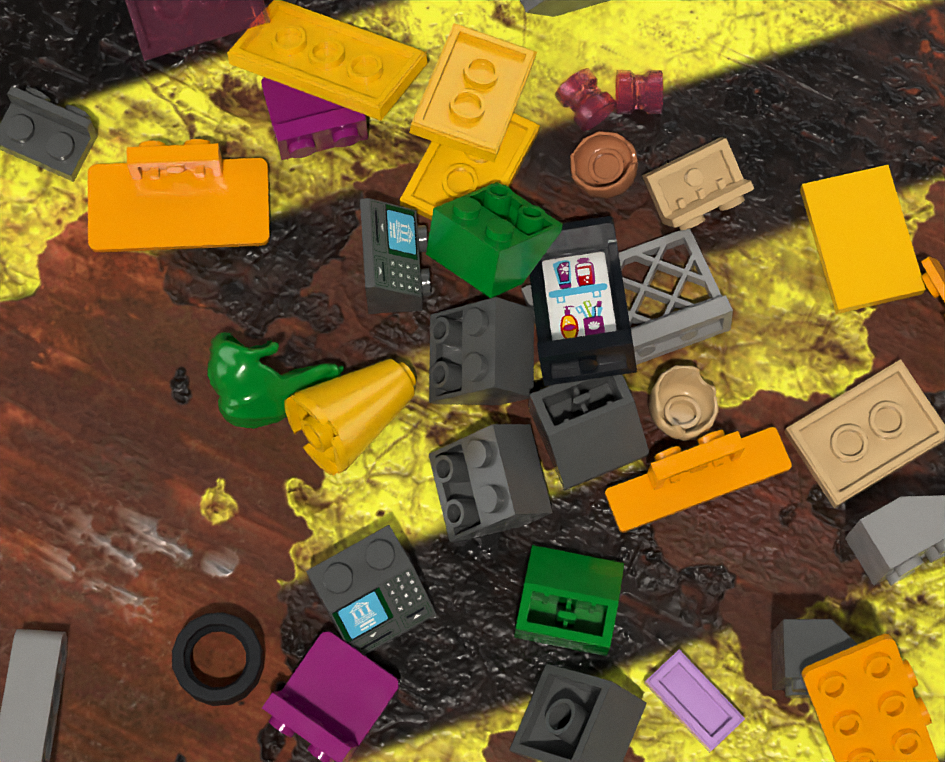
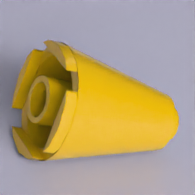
M387 359L293 393L284 402L285 413L294 434L302 430L309 441L308 444L303 446L307 454L321 469L334 476L337 473L340 474L346 471L411 401L415 395L413 386L416 385V379L405 363H397L392 359Z

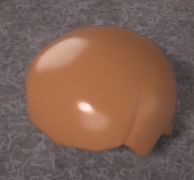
M598 131L583 138L570 155L571 177L576 185L591 197L610 199L624 194L632 186L637 176L638 159L634 146L629 140L614 132Z

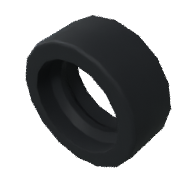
M224 612L206 613L191 620L178 634L172 649V669L180 686L196 701L211 706L231 705L246 698L258 685L264 669L263 648L254 630L241 618ZM211 632H225L234 635L242 643L246 651V664L243 673L235 682L225 687H211L203 684L195 677L191 669L190 655L194 645L201 637Z

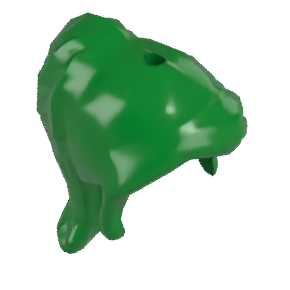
M220 332L211 339L207 376L210 380V385L219 395V411L224 419L236 427L254 429L280 422L286 418L284 402L287 398L297 391L341 376L344 367L323 363L317 366L294 369L281 375L259 361L260 358L273 355L278 351L279 344L270 340L263 345L246 347L232 334Z

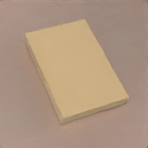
M901 359L790 425L784 431L834 509L945 442V424Z

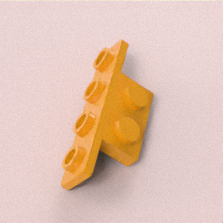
M770 427L741 438L738 431L725 435L723 430H718L697 440L699 445L682 451L680 446H675L654 456L655 462L650 464L647 474L609 487L605 491V497L619 531L625 533L789 471L792 464L777 429Z

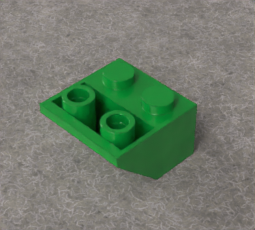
M495 182L433 209L426 255L489 298H493L524 283L561 233L563 224L546 214L542 208L532 205L515 194L508 186Z
M532 545L514 638L607 656L611 646L618 609L624 563Z

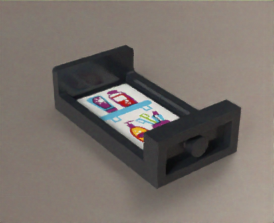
M611 216L562 223L561 233L530 273L538 338L537 347L544 386L636 373L637 366L614 219Z

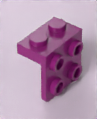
M262 78V89L281 161L290 158L307 157L315 152L334 147L351 146L358 141L368 139L366 117L364 114L271 79Z
M323 632L317 638L282 691L272 692L262 709L272 715L268 722L278 731L291 738L297 733L311 743L307 750L320 761L349 762L398 691L400 683L394 675L333 632Z

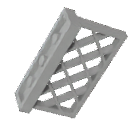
M691 229L680 230L619 252L621 271L625 265L632 262H638L650 267L643 284L623 277L624 288L638 293L631 310L628 311L636 365L731 330L733 309L726 295H721ZM685 244L690 255L685 269L662 261L666 250ZM694 266H695V268H696L698 274H697V273H694V272H691ZM657 270L680 278L673 296L650 287ZM689 281L705 287L710 299L693 304L679 297L686 282ZM531 285L521 288L527 307L534 309ZM645 296L668 305L663 316L652 320L637 314ZM674 308L680 309L678 311L673 312Z

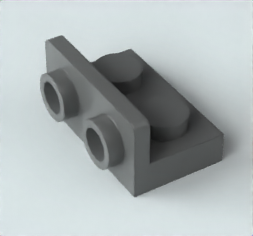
M11 86L7 93L11 104L0 123V150L74 182L98 137L90 120L91 117L85 111L75 106L66 105L64 109L50 103V98L36 89L27 87L23 91Z

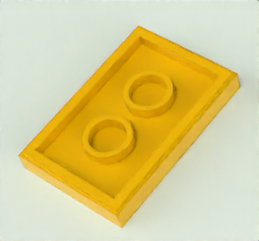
M454 23L411 122L409 133L494 163L535 62L537 52Z
M514 113L494 163L431 141L400 198V205L416 210L417 214L432 220L435 207L490 184L498 182L510 188L540 132V125Z
M889 165L801 185L800 192L836 314L918 296L925 292L926 288Z

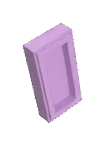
M680 649L644 682L652 693L709 753L745 720L740 712Z

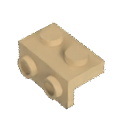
M720 137L642 175L662 223L674 228L679 227L680 230H687L705 221L703 214L719 207L720 211H724L745 201L743 195L754 190L751 180L743 178L727 138Z

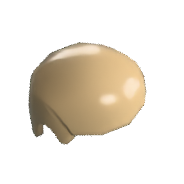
M675 365L661 373L649 395L651 418L656 426L671 438L682 441L695 440L711 429L719 413L717 397L715 396L716 388L701 378L698 368Z

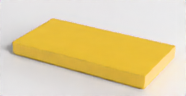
M273 0L227 52L229 64L380 121H382L428 64L427 52L283 0Z

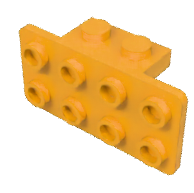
M204 139L187 140L184 142V145H166L160 141H144L139 144V147H127V163L94 164L88 169V244L94 252L263 246L270 240L268 165L263 158L222 159L219 144H211L210 141Z
M881 634L810 664L802 670L804 684L835 762H939L926 728L927 725L932 724L929 712L921 697L916 698L912 689L918 686L916 676L908 660L902 661L896 642L891 635Z

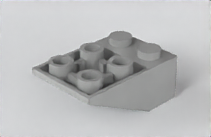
M945 495L899 497L860 519L848 533L845 540L874 586L887 579L890 586L900 582L913 574L916 568L924 564L922 558L925 556L930 563L945 556Z

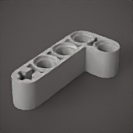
M17 629L15 632L0 712V762H50L67 657V634L64 631Z

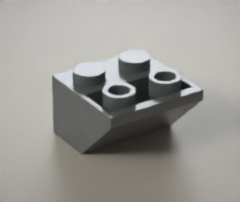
M494 297L430 315L429 403L503 405L529 399V395L533 393L534 387L533 308Z
M623 375L551 385L529 395V412L564 491L643 459L650 454L635 401Z
M492 424L428 454L449 542H459L519 528L553 513L530 424Z
M783 619L771 633L772 690H785L786 698H810L802 678V670L810 664L858 644L832 619Z

